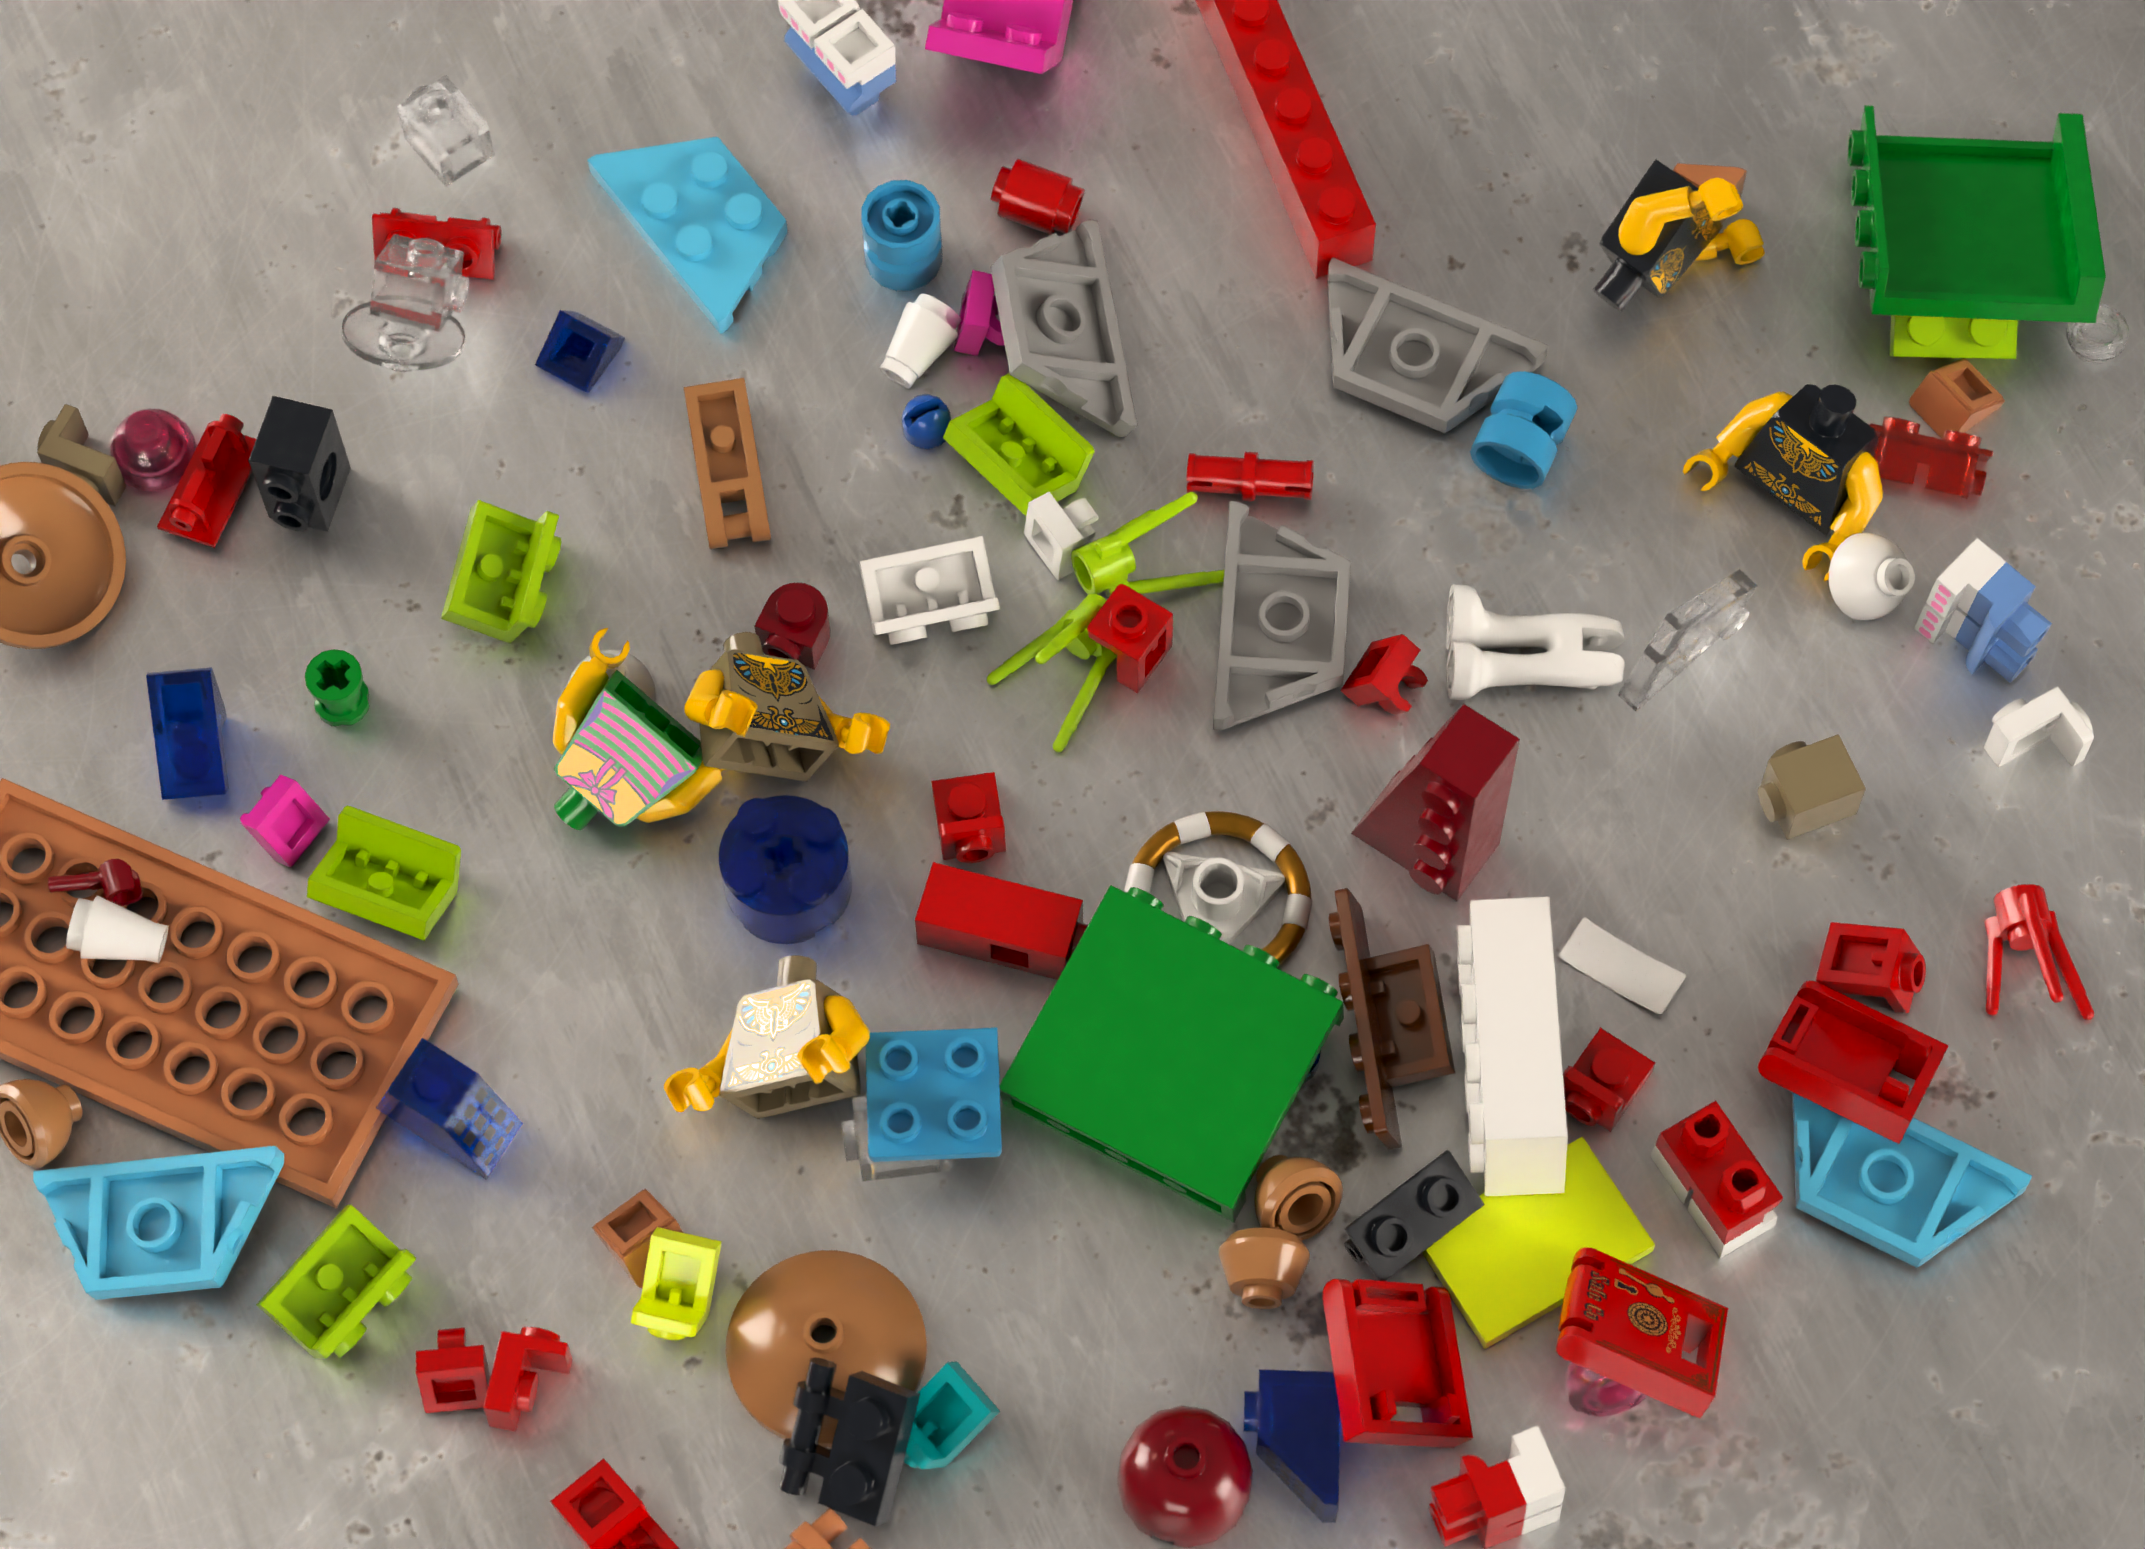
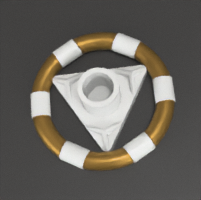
M1203 811L1173 820V822L1164 826L1147 840L1129 867L1124 892L1127 893L1130 887H1135L1150 894L1154 870L1163 859V866L1183 922H1185L1187 916H1194L1204 920L1217 928L1222 934L1219 940L1229 945L1278 895L1286 883L1288 896L1281 928L1273 940L1261 949L1276 958L1280 965L1295 950L1307 930L1312 906L1311 888L1306 869L1300 857L1291 846V843L1268 824H1264L1249 816L1224 811ZM1211 835L1233 836L1250 842L1271 861L1276 863L1282 873L1237 865L1233 861L1221 857L1206 859L1170 851L1178 845Z

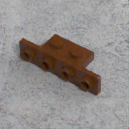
M1348 888L1335 891L1338 912L1329 914V926L1337 951L1344 950L1348 972L1339 973V986L1347 1011L1354 1010L1358 1031L1349 1034V1047L1357 1072L1364 1071L1368 1091V1094L1359 1096L1360 1113L1368 1134L1375 1133L1388 1150L1402 1147L1392 1087L1455 1073L1435 953L1430 945L1426 944L1370 957L1362 907Z

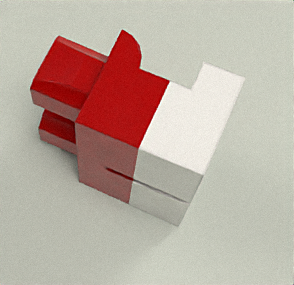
M1716 1100L1660 1133L1650 1157L1682 1204L1689 1202L1687 1211L1720 1259L1776 1225L1778 1216L1773 1209L1783 1200V1196Z
M1537 1425L1512 1436L1508 1460L1488 1467L1484 1460L1477 1456H1461L1459 1476L1431 1486L1430 1493L1433 1503L1429 1504V1512L1444 1547L1478 1534L1483 1548L1487 1549L1559 1521L1566 1488L1539 1426Z

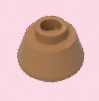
M1248 1228L1236 1231L1219 1247L1218 1254L1230 1291L1242 1297V1303L1245 1306L1255 1309H1274L1280 1307L1282 1299L1293 1296L1310 1260V1253L1298 1236L1273 1228Z

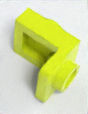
M657 1227L651 1235L641 1298L633 1308L631 1323L647 1327L650 1334L662 1339L680 1340L686 1336L695 1337L709 1317L722 1241Z

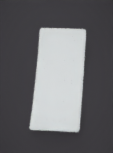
M1586 917L1582 918L1558 955L1560 959L1606 988L1659 1015L1663 1014L1686 978L1685 973L1639 951Z

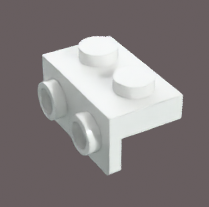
M983 536L859 561L874 635L888 633L890 645L926 638L925 625L949 620L952 632L989 625L986 612L1000 610L998 597H995Z

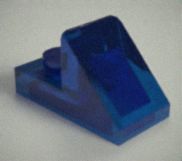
M212 667L147 673L146 679L162 800L226 794L229 785L221 726L226 720L227 715Z

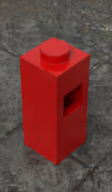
M935 862L932 863L915 918L917 944L1056 980L1059 979L1088 924L1083 923V900Z

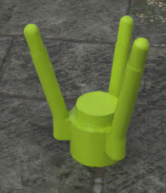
M1188 492L1156 511L1153 509L1148 510L1109 535L1074 549L1071 552L1072 566L1084 591L1088 595L1099 594L1105 591L1107 598H1109L1120 584H1124L1140 594L1224 582V570L1127 581L1128 574L1136 570L1135 558L1128 543L1196 503L1198 499L1195 492Z
M1089 594L1074 610H1068L1055 625L1003 662L1002 665L988 674L986 678L988 684L995 685L1035 657V661L1042 665L1065 647L1073 655L1083 660H1087L1091 655L1097 657L1053 743V750L1055 752H1062L1065 749L1108 666L1117 657L1111 650L1088 636V625L1107 601V599L1097 594Z

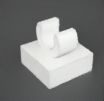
M1048 492L1028 503L1024 535L1057 581L1074 572L1071 552L1095 537V531L1090 524L1098 520V515L1085 498L1078 499L1062 509L1052 494Z

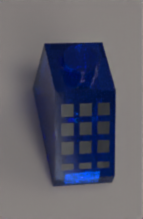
M423 1037L376 1106V1109L484 1179L489 1177L523 1124L478 1073Z
M1259 1369L1257 1391H1244L1243 1432H1256V1455L1321 1522L1336 1523L1339 1506L1340 1410L1334 1372Z

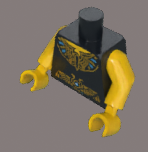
M1655 159L1601 238L1600 246L1612 265L1593 288V291L1612 307L1622 312L1641 286L1661 298L1666 295L1694 261L1717 258V251L1729 248L1736 264L1745 265L1753 263L1764 256V242L1757 226L1748 219L1734 221L1724 229L1723 233H1719L1723 227L1720 220L1733 216L1743 209V203L1735 185L1716 177L1707 180L1697 188Z
M1806 384L1794 396L1782 391L1749 402L1716 436L1719 443L1715 448L1700 451L1688 459L1683 468V474L1686 475L1700 461L1709 464L1713 472L1712 479L1701 488V491H1706L1725 479L1729 467L1727 461L1734 455L1738 458L1734 465L1735 468L1825 536H1828L1834 530L1828 542L1814 545L1805 552L1802 560L1805 570L1814 569L1822 560L1824 552L1832 560L1836 549L1845 539L1854 534L1863 533L1883 496L1878 464L1874 459L1878 441L1877 433L1874 428L1853 413L1856 407V398L1849 389L1840 385H1828L1821 390L1816 385ZM1829 571L1825 575L1824 581L1829 580Z

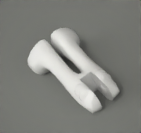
M1452 584L1449 594L1446 628V650H1449L1446 666L1448 697L1455 700L1470 699L1482 689L1499 686L1547 685L1593 690L1598 686H1611L1620 683L1623 679L1625 660L1620 655L1602 651L1614 649L1624 642L1621 621L1605 616L1580 613L1532 616L1502 615L1484 610L1475 588L1468 585ZM1536 647L1545 649L1547 652L1538 654H1508L1492 651L1482 652L1479 648Z

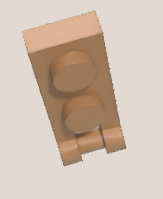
M745 378L683 387L709 548L728 547L727 540L752 537L753 543L771 540ZM746 500L748 512L723 516L722 503Z

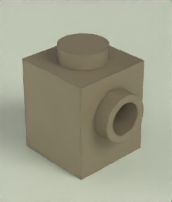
M1839 734L1810 745H1806L1804 741H1797L1777 750L1768 760L1761 785L1758 787V797L1767 819L1770 822L1778 821L1788 840L1856 815L1866 788Z

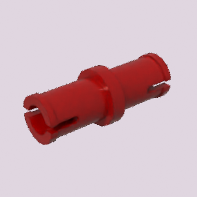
M1245 452L1244 458L1203 456L1189 453L1186 481H1189L1186 486L1187 493L1242 494V501H1255L1256 495L1296 497L1311 500L1314 460L1259 459L1258 452Z

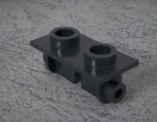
M1446 1150L1344 1229L1350 1239L1344 1243V1246L1358 1264L1366 1261L1378 1281H1386L1481 1208L1484 1203L1451 1152Z

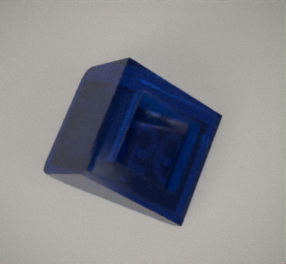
M560 310L535 365L584 392H590L621 349L625 337L578 312Z

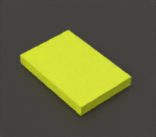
M1582 1136L1567 1145L1565 1193L1486 1197L1485 1193H1483L1479 1197L1484 1205L1423 1251L1422 1254L1444 1288L1449 1291L1450 1297L1483 1348L1487 1349L1563 1304L1567 1280L1572 1272L1573 1258L1579 1249L1585 1247L1594 1248L1631 1265L1652 1253L1655 1244Z

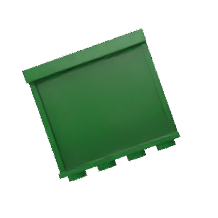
M1864 106L1860 130H1850L1847 158L1848 166L1858 167V170H1854L1852 177L1851 203L1852 206L1862 207V210H1858L1856 216L1855 246L1865 247L1866 250L1862 251L1860 256L1859 288L1869 289L1871 314L2074 323L2096 322L2106 274L2083 114L2058 113L2052 142L1876 135L1874 107Z
M1110 885L1000 1084V1097L1004 1105L1235 1223L1247 1200L1245 1191L1332 1028L1334 1025L1340 1027L1344 1019L1343 1001L1336 998L1338 991L1333 986L1315 976L1303 974L1301 980L1277 969L1280 965L1279 961L1255 946L1245 945L1241 951L1219 940L1222 936L1221 932L1204 920L1194 916H1187L1185 922L1167 914L1162 911L1164 904L1146 891L1130 887L1126 893Z

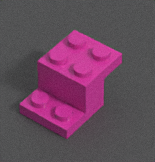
M944 0L941 19L929 25L925 49L1043 74L1062 61L1073 0Z

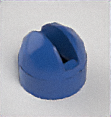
M930 394L918 395L911 399L902 413V429L907 441L922 449H931L943 444L946 441L943 439V436L951 420V414L947 405L939 397ZM921 414H924V415H922L921 417H919L917 420H915L914 422H912V420H911L912 418H915V417H917V416H919V415H921Z

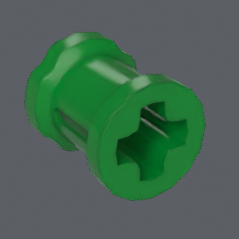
M332 649L321 652L310 661L304 677L307 689L315 699L314 708L320 719L330 726H351L362 720L369 710L368 699L370 694L367 685L363 681L361 666L356 658L346 651Z

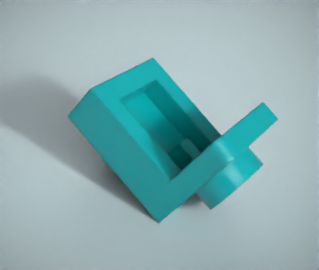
M947 1362L918 1392L920 1393V1398L904 1463L913 1468L918 1466L922 1470L946 1467L1000 1412L958 1362Z

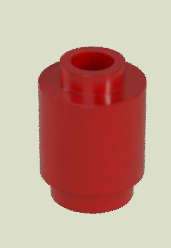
M1017 159L1012 169L1004 166L1000 169L991 193V201L999 203L997 213L999 217L1049 235H1053L1055 230L1066 234L1071 232L1085 190L1072 185L1073 179Z

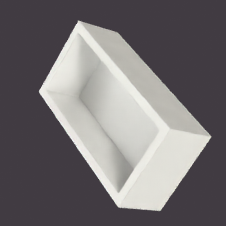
M1550 897L1470 900V925L1457 926V971L1459 995H1461L1462 1001L1461 1035L1462 1050L1465 1053L1466 1064L1465 1098L1470 1127L1468 1135L1470 1172H1483L1485 1197L1565 1193L1568 1135Z

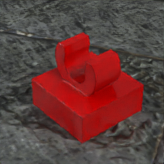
M1404 634L1371 642L1340 691L1357 706L1379 702L1380 706L1390 714L1397 715L1408 712L1412 706L1401 697L1398 685L1400 681H1403L1411 689L1425 687L1428 682L1425 673L1417 666L1411 665L1421 649Z
M465 1327L438 1330V1349L416 1351V1376L425 1413L483 1408L490 1381L484 1345L466 1346Z

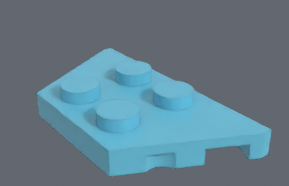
M719 137L604 153L587 159L589 170L593 177L720 334L727 331L733 322L732 313L746 290L750 292L753 290L763 274L762 267L764 262L776 253L788 233L787 221Z
M1792 1092L1796 1208L1916 1268L2023 1194L2032 1178V1175L1915 1118L1912 1119L1900 1144Z
M276 1146L49 1169L34 1171L33 1181L37 1190L45 1195L57 1221L54 1223L58 1235L63 1245L71 1251L75 1259L73 1267L85 1292L94 1299L100 1300L223 1287L284 1165L285 1154Z

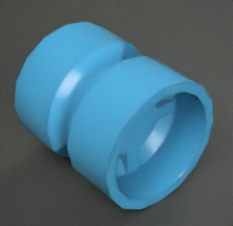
M892 180L877 186L867 195L861 208L865 265L871 277L883 287L895 291H912L923 287L937 276L942 265V238L938 202L934 194L927 188L909 180Z
M1526 371L1512 372L1506 375L1491 406L1490 411L1492 415L1485 418L1470 450L1473 462L1491 478L1508 486L1521 489H1534L1541 486L1557 454L1556 445L1563 442L1578 407L1575 399L1561 385L1542 375Z

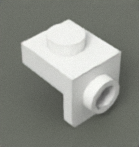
M2057 686L2029 703L2020 698L1999 710L1992 718L1994 724L1984 749L1999 768L2051 739L2067 762L2074 766L2085 759L2094 736L2090 719L2084 709L2076 702H2069Z

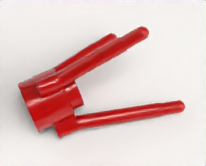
M2022 884L2009 887L1997 893L1993 898L1996 916L1984 921L1988 937L1987 1014L1993 1016L1999 1011L2003 941L2007 940L2010 947L2014 950L2025 951L2035 949L2050 998L2053 1002L2059 1003L2063 1000L2064 996L2050 951L2051 948L2081 1016L2085 1020H2091L2094 1017L2093 1008L2059 932L2056 914L2054 911H2049L2044 888L2034 884Z

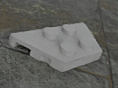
M1090 219L1082 222L1074 231L1058 237L1057 233L1040 239L1032 248L1020 247L1003 254L990 269L1010 375L1114 435L1126 437L1138 425L1098 220Z
M1333 257L1329 263L1328 295L1333 388L1440 432L1447 433L1495 399L1506 375L1512 372L1524 371L1531 373L1540 367L1546 359L1548 345Z
M1230 501L1213 717V729L1224 730L1342 686L1344 678L1351 561L1325 547L1318 548L1312 546L1303 535L1284 525L1278 530L1249 515V507L1237 501Z

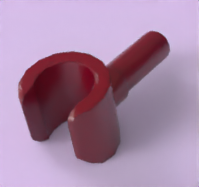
M110 859L100 865L99 871H92L88 874L50 876L48 879V888L51 893L90 889L93 891L103 888L105 899L119 906L135 903L143 896L139 874L121 859Z

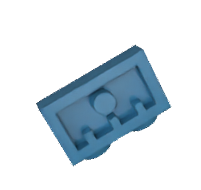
M997 1028L870 1033V1039L866 1044L868 1155L871 1161L987 1158L1001 1155L1000 1070Z

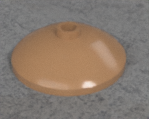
M16 462L1 465L0 643L23 649H46L67 644L85 635L98 625L111 610L119 596L126 568V551L120 526L114 513L102 496L91 485L73 473L56 466L38 462ZM14 554H20L27 558L30 564L29 573L22 574L13 568L11 559Z
M837 1250L812 1251L795 1255L772 1266L762 1273L744 1292L736 1305L728 1326L726 1337L727 1367L732 1385L740 1402L748 1413L768 1431L783 1439L791 1438L798 1408L793 1405L797 1384L800 1381L806 1380L810 1359L812 1358L827 1359L837 1365L832 1387L843 1392L846 1391L849 1375L861 1371L917 1392L925 1370L927 1341L923 1318L912 1294L903 1282L887 1268L869 1258L850 1252ZM828 1325L836 1330V1335L830 1342L818 1343L811 1337L813 1331L819 1326ZM827 1415L824 1416L818 1445L832 1447L838 1423L837 1419Z

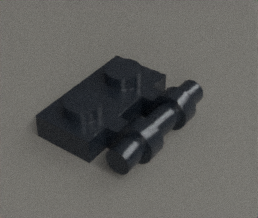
M812 1358L810 1359L806 1380L800 1381L797 1384L793 1405L798 1408L792 1437L783 1441L779 1462L784 1466L779 1489L793 1495H804L810 1473L812 1472L824 1477L818 1500L819 1504L875 1527L889 1522L920 1393L864 1371L849 1375L846 1391L843 1392L832 1387L837 1365L827 1359ZM825 1415L838 1420L831 1449L818 1445Z

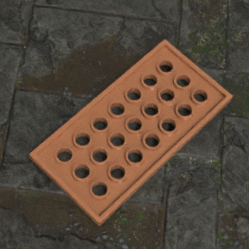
M4 778L0 781V902H6L13 906V914L10 920L0 926V1059L60 1086L66 1084L80 1095L210 1153L276 1146L285 1156L284 1165L275 1182L337 1209L459 985L456 975ZM37 848L45 852V860L36 871L23 874L12 870L15 857L23 850ZM110 859H121L139 874L143 892L142 897H150L158 901L157 911L149 920L168 925L167 940L160 962L127 960L125 967L119 974L110 978H101L93 974V966L97 959H81L79 951L67 949L66 945L53 953H44L36 949L37 940L45 930L51 927L69 929L72 913L79 899L69 895L68 891L51 893L48 888L49 877L99 871L100 865ZM103 888L83 899L94 901L97 895L105 899ZM195 922H208L215 926V933L206 945L190 948L181 943L182 933L189 925ZM262 946L272 952L270 963L259 972L247 973L237 967L241 954L251 947ZM319 971L329 976V984L326 990L316 997L304 998L294 992L297 980L305 973ZM174 976L184 981L182 992L171 1002L158 1003L149 998L151 987L157 980L163 977ZM29 981L38 985L37 995L29 1005L22 1008H11L4 1004L6 992L14 984ZM377 996L387 1002L385 1013L377 1021L361 1023L352 1018V1010L355 1004L362 998ZM231 1001L241 1006L239 1018L229 1027L214 1028L206 1023L209 1010L217 1003ZM85 1006L95 1011L92 1024L83 1032L72 1034L61 1029V1021L64 1015L72 1008ZM288 1026L298 1031L296 1044L285 1053L274 1054L268 1052L263 1047L267 1034L277 1027ZM141 1031L152 1036L149 1050L141 1057L127 1059L118 1055L119 1043L129 1033ZM335 1052H348L356 1057V1065L353 1071L344 1078L330 1079L321 1074V1066L324 1060ZM202 1057L209 1061L208 1073L201 1081L194 1084H182L175 1080V1071L178 1065L185 1059ZM248 1082H258L267 1087L266 1098L258 1107L251 1110H241L232 1105L233 1095L241 1085ZM304 1108H317L325 1113L324 1124L314 1134L300 1136L290 1130V1122L293 1116Z

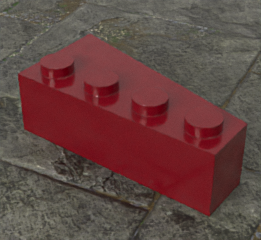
M1463 704L1439 729L1436 735L1424 744L1418 754L1414 755L1402 770H1399L1393 776L1351 834L1409 870L1411 878L1424 890L1436 895L1443 892L1455 901H1458L1500 844L1520 739Z

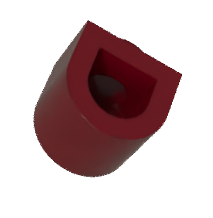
M789 583L779 587L769 596L754 625L755 634L760 638L763 653L769 656L798 660L804 666L815 670L830 639L827 602L819 590L805 583Z

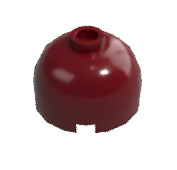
M1179 1406L1158 1411L1136 1427L1121 1451L1117 1485L1124 1511L1141 1532L1151 1538L1154 1535L1163 1541L1173 1542V1546L1190 1548L1214 1542L1236 1526L1243 1514L1244 1508L1249 1502L1253 1469L1245 1442L1228 1421L1208 1409Z

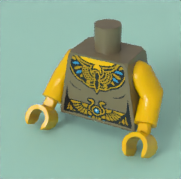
M752 632L736 633L725 640L723 644L724 653L710 670L704 671L698 676L684 706L688 719L700 725L704 766L806 782L837 747L843 748L851 754L862 753L865 749L875 754H881L890 729V723L886 719L874 714L860 712L855 713L853 718L834 714L817 694L806 667L798 660L764 655L760 638Z
M786 956L778 961L777 987L744 995L738 1002L733 1027L717 1056L699 1070L691 1067L677 1071L666 1080L664 1090L676 1112H684L689 1105H692L696 1111H708L714 1105V1098L720 1096L757 1119L860 1095L861 1091L857 1054L870 1039L869 1029L848 998L843 997L827 985L816 980L817 963L813 959L805 956Z

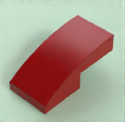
M604 1458L550 1501L586 1549H679L649 1515L643 1502Z

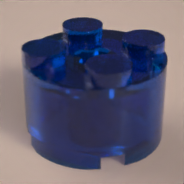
M780 795L764 799L753 798L746 801L739 808L737 815L729 823L722 836L719 847V866L725 898L734 915L752 935L777 944L801 943L815 937L816 932L825 928L831 922L834 924L845 912L852 893L849 850L839 819L831 809L798 796ZM784 867H788L787 872L780 873Z

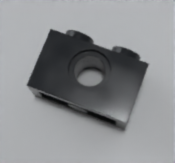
M272 396L249 458V463L268 517L290 530L304 531L309 527L328 532L351 469L333 410Z

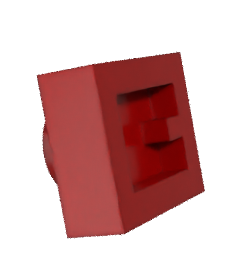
M1120 584L1115 588L1088 625L1089 638L1117 655V681L1139 693L1171 649L1173 640V613L1124 584Z
M995 772L931 781L943 860L957 859L962 863H977L991 858L994 853L1006 852L1005 827L1003 816H1001Z
M1831 922L1815 980L1839 993L1884 997L1894 1012L1909 1013L1914 993H1919L1924 985L1926 964L1923 955L1919 952L1905 929Z
M1600 1027L1574 1066H1568L1563 1073L1566 1111L1585 1125L1595 1126L1597 1123L1611 1132L1652 1074L1656 1062Z
M523 1327L520 1334L501 1331L483 1407L490 1427L516 1432L520 1412L530 1413L532 1411L538 1387V1372L530 1371L531 1368L564 1374L570 1373L573 1360L569 1345L561 1342L558 1334L537 1327Z

